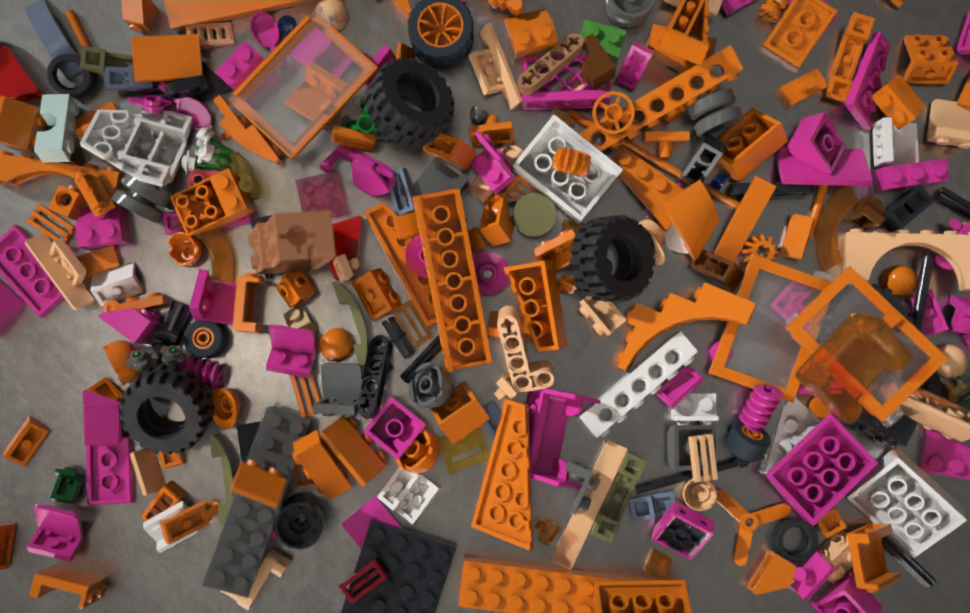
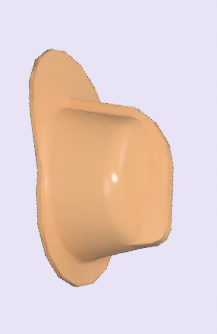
M645 217L638 225L642 224L647 230L645 233L649 234L652 239L651 246H654L655 253H653L655 264L662 265L665 261V255L661 248L664 242L663 231L650 217Z

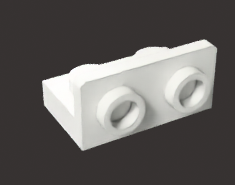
M690 393L675 408L671 409V420L677 421V425H691V421H699V425H713V421H719L716 411V393Z
M184 501L143 523V529L156 541L159 553L172 548L199 531L197 530L172 544L165 543L160 522L189 508Z

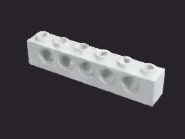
M681 331L675 332L598 399L601 400L600 404L592 403L577 417L594 437L601 436L603 438L612 430L610 428L611 425L616 421L621 423L628 417L627 412L632 407L635 409L640 407L645 402V396L649 393L653 395L661 389V383L666 378L671 380L679 373L677 369L680 366L690 364L695 359L693 355L698 352L697 349ZM670 351H673L677 356L673 364L667 360V354ZM654 365L660 369V375L657 378L652 377L650 374V369ZM638 379L644 384L643 390L640 392H636L633 387L634 382ZM620 394H624L627 397V403L624 406L617 404L616 400ZM608 408L611 413L610 418L603 421L600 418V411Z

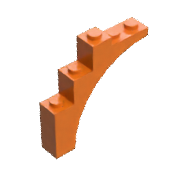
M705 282L703 287H698L695 292V303L672 293L668 297L663 298L660 305L661 313L636 303L635 307L631 306L626 317L629 319L627 323L635 328L630 330L625 342L628 344L625 350H621L616 362L619 363L617 367L629 372L637 356L650 342L678 325L701 320H720L747 327L755 311L756 303Z

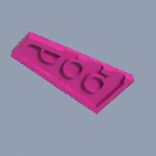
M882 32L872 34L845 102L847 109L864 130L872 129L873 121H870L871 112H876L877 104L871 96L881 89L880 72L885 71L890 44Z
M924 428L918 466L924 472L970 480V446L954 439H948L937 431Z

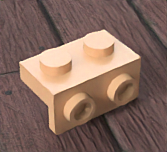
M586 296L578 303L580 306L579 312L584 318H590L593 321L594 325L592 327L600 336L608 337L626 321V318L611 301L593 300L592 297Z
M841 530L828 538L818 548L817 551L822 552L836 568L827 579L834 585L853 567L847 533Z

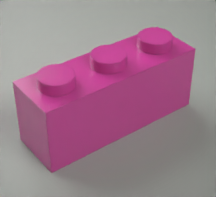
M947 158L882 167L871 173L874 194L907 190L920 184L923 187L935 186L950 180Z

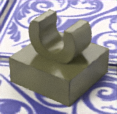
M956 377L954 382L957 384V387L952 386L949 382L945 383L944 388L949 393L947 400L958 404L970 398V380L964 383L962 378Z

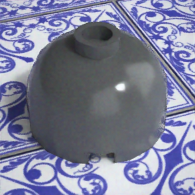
M430 362L419 366L415 371L417 373L415 379L410 381L412 400L418 403L419 406L426 408H436L448 402L453 392L454 382L451 374L444 367Z

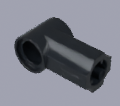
M173 300L165 319L156 328L154 338L169 345L178 346L184 336L185 330L183 328L191 312L190 306Z

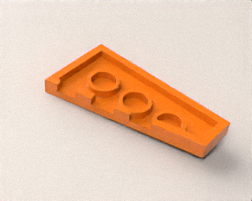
M622 146L611 159L623 169L619 174L620 179L629 186L636 198L645 205L653 218H656L666 232L673 221L662 207V204L684 189Z

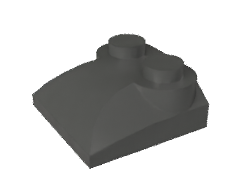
M670 425L667 433V459L671 470H692L689 436L713 434L716 458V425ZM698 440L697 447L700 470H702V462L700 461V445Z

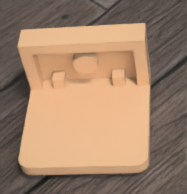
M941 99L932 101L926 141L934 142L938 145L958 146L961 149H970V111L956 105L957 102Z

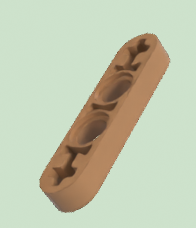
M576 33L569 34L524 71L517 80L520 93L524 95L535 93L579 56L584 50L583 37ZM560 54L564 56V59L557 61L553 57ZM543 67L549 69L545 74L539 73L538 70Z

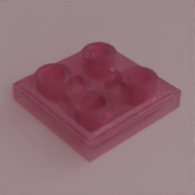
M338 170L295 180L302 212L331 211V218L348 214Z

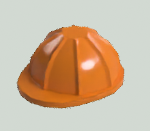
M216 388L211 392L214 399L212 404L215 406L212 417L220 428L224 430L231 429L240 414L241 400L238 394L228 388Z

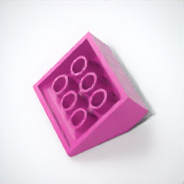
M829 413L776 463L765 476L790 507L805 522L814 526L878 462Z

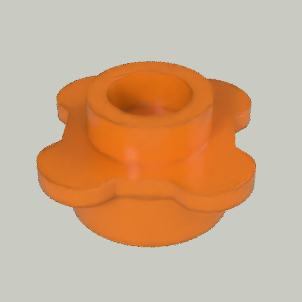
M562 275L557 280L558 290L564 294H574L578 288L576 280L570 276Z

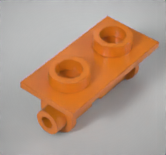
M95 169L87 173L84 170L76 173L75 182L96 218L116 207Z

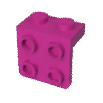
M37 504L34 512L38 529L27 545L28 552L72 562L84 542L80 516L71 510L65 511L51 505Z

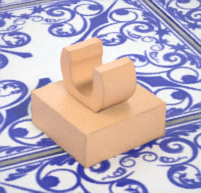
M345 254L337 256L333 261L341 282L349 280L353 276L352 271L357 270L360 266L357 258L347 260Z
M508 372L496 382L500 388L494 395L499 400L505 395L512 399L519 392L514 389Z

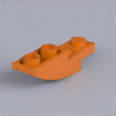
M219 95L213 99L226 117L219 122L220 125L234 140L262 159L278 165L284 163L280 158L282 153L276 145L271 146L267 141L269 138L253 124L250 126L242 115L238 117L235 113L236 108L230 103L231 100L229 98L224 99Z

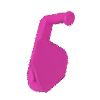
M338 145L324 162L320 164V169L329 173L340 157L352 162L351 169L354 185L359 190L373 197L388 193L397 181V177L390 166L348 146Z

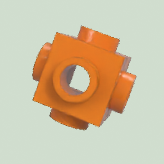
M302 270L295 273L292 271L287 272L281 277L282 281L276 286L280 296L289 308L307 301L316 292Z

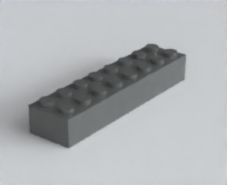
M268 406L265 407L246 463L250 459L260 463V468L269 471L270 468L283 472L282 477L286 479L278 506L274 508L234 493L205 573L203 586L245 598L249 597L296 463L292 456V453H294L293 442L306 435L311 420Z

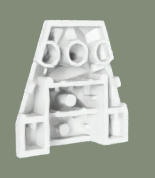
M97 110L80 144L81 147L137 180L163 187L167 183H172L182 157L185 155L188 146L187 139L191 131L193 119L191 116L172 111H163L164 115H150V113L143 110L142 114H128L127 110Z

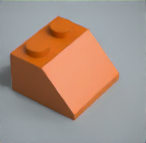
M545 8L504 19L515 60L546 53L558 44L553 21Z
M0 96V143L14 150L36 154L34 148L37 132H43V128L47 124L40 114V108L6 96Z
M465 381L453 389L448 402L440 407L430 408L437 423L452 444L464 439L468 433L483 426L490 419Z
M248 459L247 463L241 461L231 484V491L277 508L286 479L282 477L283 472L270 468L269 471L260 468V463Z

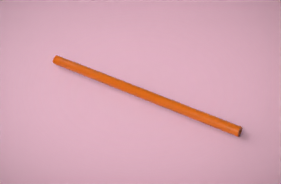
M570 109L567 117L587 128L595 124L594 121L573 109ZM625 138L620 140L622 143L621 147L624 146L635 155L688 183L680 178L681 169ZM703 182L711 197L737 210L740 202Z

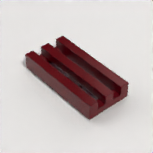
M374 558L343 581L339 588L350 603L353 604L385 581L389 574L383 570L384 568L378 563V559ZM373 566L376 568L367 576H365L356 584H354L352 587H350L349 589L346 588L347 585L352 583L354 580H356L370 568H372ZM378 573L381 575L355 596L351 595L352 592Z

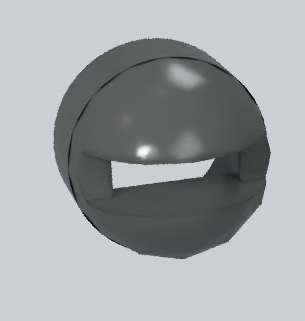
M472 106L470 111L471 120L478 124L484 122L488 112Z

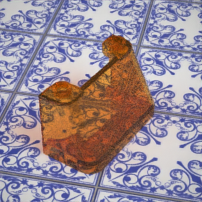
M855 313L841 323L796 371L795 376L806 389L840 420L851 425L853 421L859 418L862 410L856 401L885 370L890 372L902 371L914 357L883 318Z

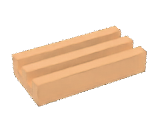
M713 434L689 436L693 481L717 480ZM698 440H699V445H700V461L702 462V471H703V475H702V476H701V474H700V465H699V456H698V447H697V441H698Z

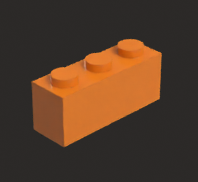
M318 430L293 442L294 453H292L295 462L297 465L301 464L304 467L303 470L308 480L313 479L315 488L320 495L324 494L329 501L352 488L348 473L330 447L319 436Z

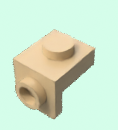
M302 303L282 314L288 327L313 331L314 334L318 333V329L312 323Z

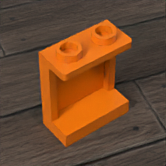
M245 273V277L237 276L232 330L266 333V325L253 323L256 288L258 285L269 286L270 283L264 280V276L256 273Z
M869 523L847 533L857 588L867 589V592H879L881 588L892 585L894 581L900 578V573L887 571L882 538L893 533L891 524Z
M55 564L34 574L29 597L38 599L55 589L80 594L81 599L78 608L84 609L104 596L107 589L105 584L106 577Z

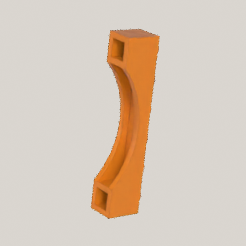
M0 150V183L18 185L25 180L50 174L76 179L78 171L84 170L87 173L95 169L111 199L117 189L125 190V186L121 182L125 175L120 173V169L106 167V170L98 169L99 166L88 163H85L83 167L77 166V163L73 161L43 163L41 160L34 159L35 157L32 155L20 154V157L13 156L11 152Z

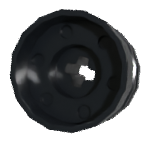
M300 493L291 496L284 502L275 522L276 535L282 544L289 548L300 550L309 548L318 541L322 535L326 518L325 508L321 501L311 494ZM299 514H303V517L305 518L304 522H301Z

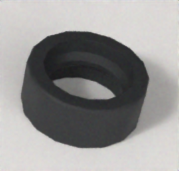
M66 53L58 55L51 60L47 68V77L50 85L57 92L76 96L90 89L94 79V73L82 69L84 80L81 85L75 88L62 85L57 76L58 68L64 62H75L80 66L81 56Z
M798 518L782 520L776 525L772 534L774 549L780 556L791 562L802 563L808 561L819 547V538L816 530L812 525ZM792 527L803 529L808 536L807 545L800 553H791L783 545V536Z

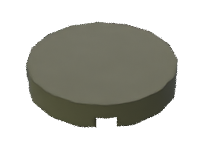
M541 193L524 195L517 201L513 210V220L516 227L521 233L530 237H539L549 232L553 228L557 216L554 203L549 197Z

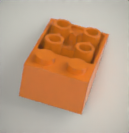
M230 168L170 196L187 237L235 222L255 212L238 172Z

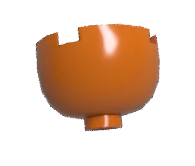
M117 340L102 346L122 386L134 381L142 373L141 370L127 367L125 363L129 360L130 353L134 350H141L140 347L135 348L130 342L125 340Z
M422 429L398 460L395 458L396 463L400 468L411 473L427 472L432 469L439 458L440 448L438 441L429 431Z

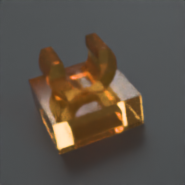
M538 520L534 526L535 529L542 533L538 540L546 546L552 543L562 529L552 521L547 525L543 521Z

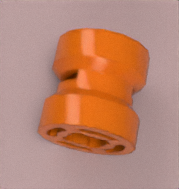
M766 0V3L760 7L758 13L766 21L777 22L781 16V10L786 8L789 1Z

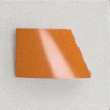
M698 180L662 204V207L674 223L672 224L683 240L684 247L694 261L698 259L720 220L715 205L701 180Z

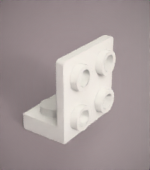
M882 118L873 124L874 167H889L919 162L916 123H909L900 130L894 126L892 118Z

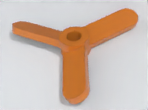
M718 489L716 490V502L735 518L740 526L734 562L739 566H743L748 561L753 531L759 525L787 517L791 513V508L788 504L781 503L750 513L726 491ZM747 518L751 519V523L749 525L745 524Z

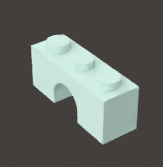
M70 94L42 95L40 114L48 126H55L51 130L37 132L34 151L43 163L70 162L71 153L74 152L73 134H75L74 130L76 129L75 119L79 114L78 105L73 101Z

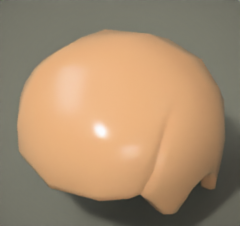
M320 0L315 6L314 12L337 31H340L347 25L349 13L342 0Z
M952 344L937 346L948 358L937 369L938 374L943 378L950 379L961 376L968 367L966 353L961 348Z
M690 479L683 488L682 495L685 504L690 509L704 512L711 509L715 504L717 491L711 481L694 482L693 479Z

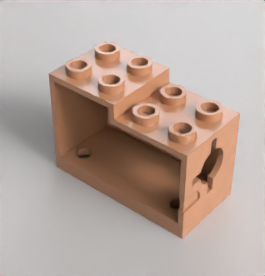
M331 211L274 213L267 222L257 223L253 230H251V234L248 235L249 246L253 247L254 256H251V267L259 275L287 273L289 271L298 272L300 270L314 271L320 269L336 257Z

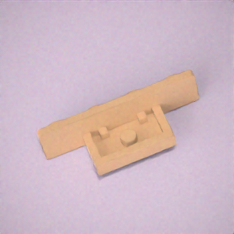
M488 23L479 32L485 50L472 52L468 57L484 96L502 92L509 110H514L522 103L521 93L508 66L505 53L498 41L497 33L493 29L492 24Z
M45 234L25 241L27 248L73 310L93 303L94 298L82 284L87 272L85 265L76 258L70 245L66 244L62 238L53 240L52 243Z

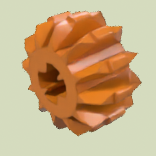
M558 148L553 157V168L555 171L572 176L585 177L590 170L591 156L589 154L568 148Z
M760 234L758 238L752 236L750 237V242L746 241L744 244L747 249L741 251V254L747 255L743 262H748L751 254L759 256L757 252L762 250L764 254L759 257L777 263L778 261L775 256H779L780 252L775 251L774 248L778 247L779 244H771L773 237H768L765 240L764 234Z

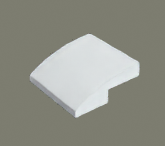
M398 467L377 498L393 511H397L412 525H416L441 488L421 473H411Z

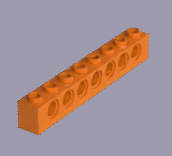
M730 45L704 60L701 66L695 65L632 102L634 110L640 111L644 116L642 123L632 121L631 125L620 135L603 132L594 124L580 132L579 135L599 151L607 147L611 151L622 144L620 140L626 136L632 139L641 133L640 128L645 125L651 128L661 122L659 117L667 113L668 117L680 111L678 106L685 102L689 106L700 99L698 95L704 91L710 94L720 88L718 83L726 79L727 83L738 78L740 76L738 72L744 68ZM713 66L721 68L722 74L719 78L711 74ZM698 77L701 79L702 86L700 89L692 87V78ZM673 89H680L683 96L681 100L676 101L672 98L671 92ZM654 100L662 102L663 109L661 112H655L652 109L651 104ZM628 104L623 107L622 110L631 111L630 105ZM631 114L622 115L618 122L625 126L630 120ZM606 120L600 125L607 130H612L614 122ZM597 133L605 136L606 140L602 146H597L593 142V137Z

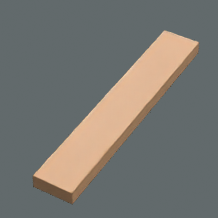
M608 439L606 440L593 467L594 470L600 472L598 477L601 478V481L596 491L593 490L589 497L592 499L587 512L584 511L582 514H571L551 557V561L572 570L628 450L627 448Z

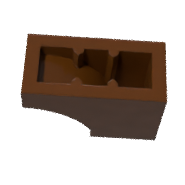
M592 33L585 37V49L588 57L581 63L582 72L580 76L586 85L589 84L594 90L616 77V66Z
M868 195L857 202L845 220L857 229L867 231L882 224L885 220L882 215L886 207L882 205L878 198Z
M702 250L698 259L692 260L689 265L691 270L708 278L715 285L734 292L744 275V272L735 262L706 250Z

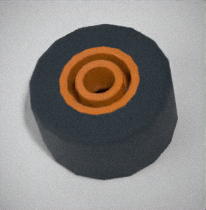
M193 321L184 333V343L192 355L199 358H213L225 350L228 344V334L221 323Z
M737 421L733 424L725 443L731 453L738 458L749 462H758L764 457L769 448L771 438L765 430L760 434L749 430L742 421Z

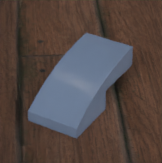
M128 65V67H105L106 91L152 88V82L136 83L134 81L133 65Z
M674 490L629 499L633 522L663 516L674 501H676Z

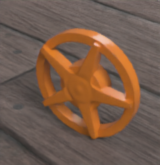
M611 91L597 99L592 114L593 120L600 130L609 134H617L623 132L631 125L635 110L631 99L627 95ZM609 95H618L614 104L606 105L601 102L603 98ZM620 97L627 100L631 111L622 110L619 106ZM598 104L605 109V116L599 122L596 118ZM631 114L628 123L620 129L618 120L622 115ZM609 120L614 122L617 130H607L600 124Z

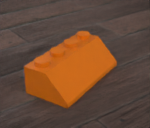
M685 580L596 581L593 584L594 613H692Z

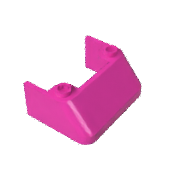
M550 389L529 391L526 404L529 406L531 478L558 487L581 489L583 484L569 480L568 475L570 472L564 470L567 461L560 459L568 416L575 417L581 413L584 401L600 404V399Z

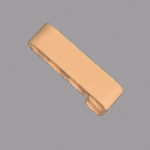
M512 306L502 307L498 313L497 325L514 389L519 392H529L551 387L554 383L553 364L546 360L530 363L519 313ZM507 318H508L509 321L511 322V326H509V327H508V320H507ZM509 338H516L517 341H510ZM519 357V358H521L522 360L517 361V360H514L513 358ZM541 373H547V374H549V375L542 376V375H540V374H541ZM519 377H526L527 379L521 380Z

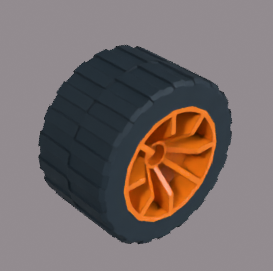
M421 0L415 4V7L410 12L407 24L411 47L414 49L417 58L421 62L429 64L430 67L440 69L451 68L458 63L460 64L469 55L474 40L473 18L469 8L460 0Z

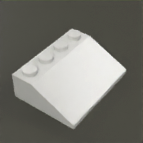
M556 115L551 117L512 165L514 168L512 171L543 195L549 197L558 208L578 224L582 222L623 171L621 167ZM558 148H568L589 154L591 156V166L587 176L578 177L555 171L553 168V157Z
M897 446L882 457L878 464L847 495V499L873 523L891 524L893 533L888 536L893 538L913 558L967 521L964 507Z

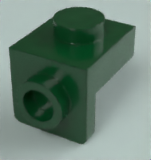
M56 468L54 473L58 478L50 499L56 502L75 504L84 479L78 473V470L74 468Z

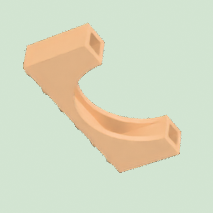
M850 229V232H846L843 235L842 272L851 266L869 283L874 265L886 252L903 246H920L931 249L945 258L957 276L959 291H970V232H968V235H959L958 231H944V234H934L935 231L922 230L920 234H911V230H897L896 233H887L885 229H875L873 233H866L864 229ZM849 282L845 287L855 286Z

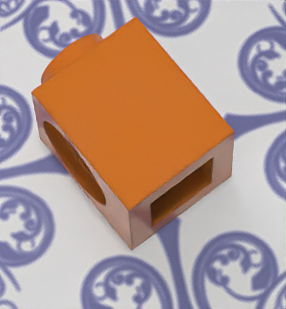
M70 184L68 188L59 185L48 209L77 221L80 210L84 207L86 200L80 194L79 188ZM69 197H72L71 203L67 205V199Z

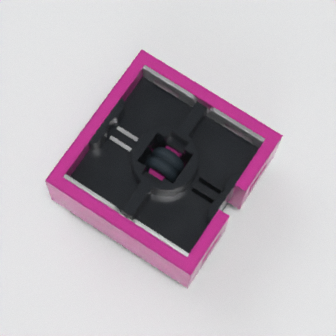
M674 501L653 527L651 540L666 548L671 547L675 549V553L691 561L714 535L715 521Z

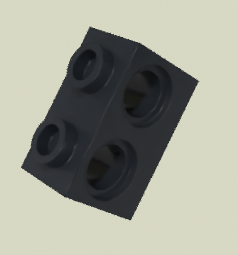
M921 184L910 188L886 208L882 215L885 220L882 223L890 233L900 230L935 202V200Z

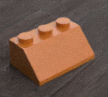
M754 108L746 112L740 122L727 128L716 138L725 143L724 152L716 165L725 175L738 183L788 142L782 123Z
M341 416L319 433V436L363 487L388 465L386 462L388 458L380 449L376 450L371 445L373 440L369 436L361 433L357 428L359 424L354 417Z

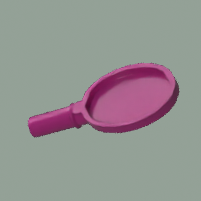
M266 12L255 13L250 21L252 36L259 45L264 48H270L272 52L278 46L277 44L280 40L279 26L270 14ZM285 61L279 66L280 70L287 67Z
M163 81L158 88L167 95L164 88L167 84ZM193 97L173 100L177 103L178 113L192 117L191 128L200 130L202 127L206 128L212 124V114L208 107L200 100Z

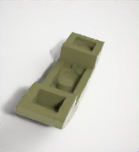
M82 46L81 69L105 75V67H128V65H133L131 55L106 52V49Z
M332 282L339 304H349L361 343L355 344L353 347L358 362L363 367L366 364L370 345L364 314L352 294L339 282Z
M220 434L209 436L212 458L221 457L226 493V500L218 503L220 526H222L235 493L231 491L230 487L237 473V466L228 444Z
M626 452L596 516L591 535L612 544L621 524L619 523L636 483L639 482L647 461Z

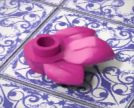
M144 94L140 98L128 97L129 103L141 106L148 113H159L165 106L173 103V100H170L168 96L159 97Z

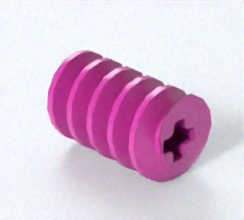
M182 353L185 361L178 365V369H189V373L194 376L197 374L201 377L200 381L202 384L206 383L208 387L211 386L212 390L221 387L226 376V365L220 370V364L217 362L212 368L211 360H207L206 364L203 365L202 358H199L195 363L193 355L186 360V353Z
M770 384L755 385L753 388L754 392H751L750 399L747 400L746 406L742 409L743 412L739 415V419L746 427L755 433H763L776 406L780 402L779 400L783 396L779 388Z

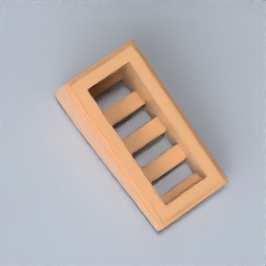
M231 22L185 26L186 34H199L201 50L235 44ZM221 30H225L227 39H223ZM213 31L217 33L216 40H214ZM204 33H207L208 40H205Z

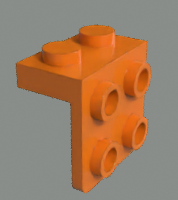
M900 75L895 76L871 96L888 118H892V123L898 130L921 115L920 112L925 109V104Z

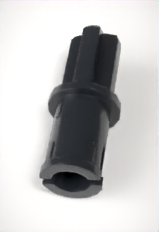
M394 316L388 318L392 327L384 320L381 324L391 337V343L396 345L404 359L411 357L415 351L405 336L406 332H402Z

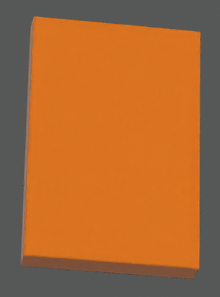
M792 0L762 46L799 69L838 10L821 0Z
M199 34L131 37L134 81L136 83L177 81L203 75Z

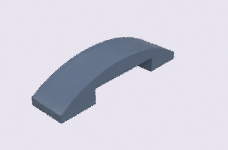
M38 0L25 8L35 32L52 59L66 53L78 55L54 17L56 16L46 0ZM64 62L59 66L60 71L68 81L83 73V70L75 62Z

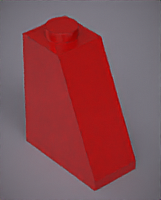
M0 45V96H6L25 103L42 99V95H47L18 54L7 46Z
M355 216L332 224L335 256L345 254L347 260L357 258L360 262L364 229L362 216ZM335 258L329 261L334 279L338 281L340 279L334 267L333 261ZM359 267L357 270L352 271L353 275L358 274Z

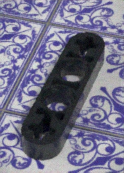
M769 182L777 186L771 197L809 196L814 194V185ZM751 183L728 185L729 197H744Z
M377 335L370 342L357 402L358 413L368 420L375 418L380 411L392 351V344L384 335ZM382 362L379 370L372 371L374 363ZM372 382H377V388L373 392H368V386ZM370 404L372 408H369L366 412L364 409L369 407Z

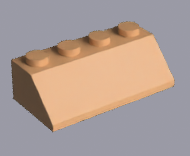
M889 374L876 394L877 400L885 403L906 382L900 381V378ZM920 387L896 409L898 412L919 422L924 428L928 430L935 429L948 439L952 440L955 438L961 442L970 439V410Z

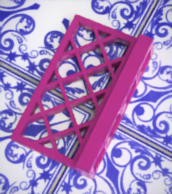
M588 54L579 55L537 92L531 95L522 94L523 109L593 108L601 95L610 92V81L605 83V90H593L589 84L586 85L580 76L582 69L576 73L570 67L574 62L582 63L588 57ZM542 56L523 57V72L528 69V64H534ZM554 56L553 59L559 61L564 59V56ZM545 67L540 68V69L538 70V72L541 73V74H542L544 71H546V72L549 71V69H548V68H545ZM565 70L573 75L567 83L559 77ZM578 79L585 86L581 90L574 91L570 85ZM555 80L563 86L559 91H552L548 87ZM610 95L603 98L601 102L610 105Z

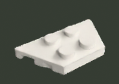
M796 397L793 403L785 400L782 402L763 467V474H766L820 422Z

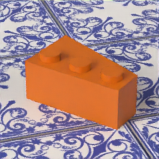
M681 0L666 29L660 50L697 65H702L709 48V0Z
M653 24L646 43V47L654 51L651 58L666 67L673 68L679 74L697 65L660 50L667 27ZM708 36L709 48L704 60L714 55L717 38ZM692 78V80L697 83L696 85L700 87L702 86V81L700 78Z

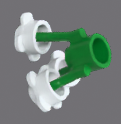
M212 125L198 130L196 138H198L196 144L198 146L196 147L195 155L191 154L190 150L187 151V155H183L181 167L184 168L187 175L197 169V166L218 169L220 171L233 168L237 155L233 153V149L224 146L214 139L216 132L212 130ZM214 145L223 151H219L218 154L215 153ZM211 157L216 158L215 163H218L219 165L202 162V160L209 162Z

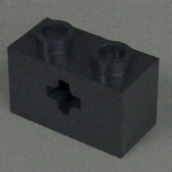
M705 133L683 166L680 178L690 184H694L698 180H701L703 183L722 156L725 143Z

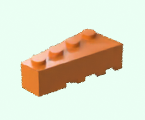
M554 259L504 267L505 273L509 276L512 283V290L516 293L520 302L521 312L527 319V326L537 351H552L567 347Z

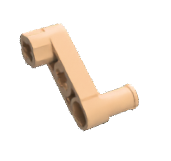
M271 549L257 571L248 598L224 591L220 592L237 601L238 605L249 610L270 574L273 573L281 578L291 559Z

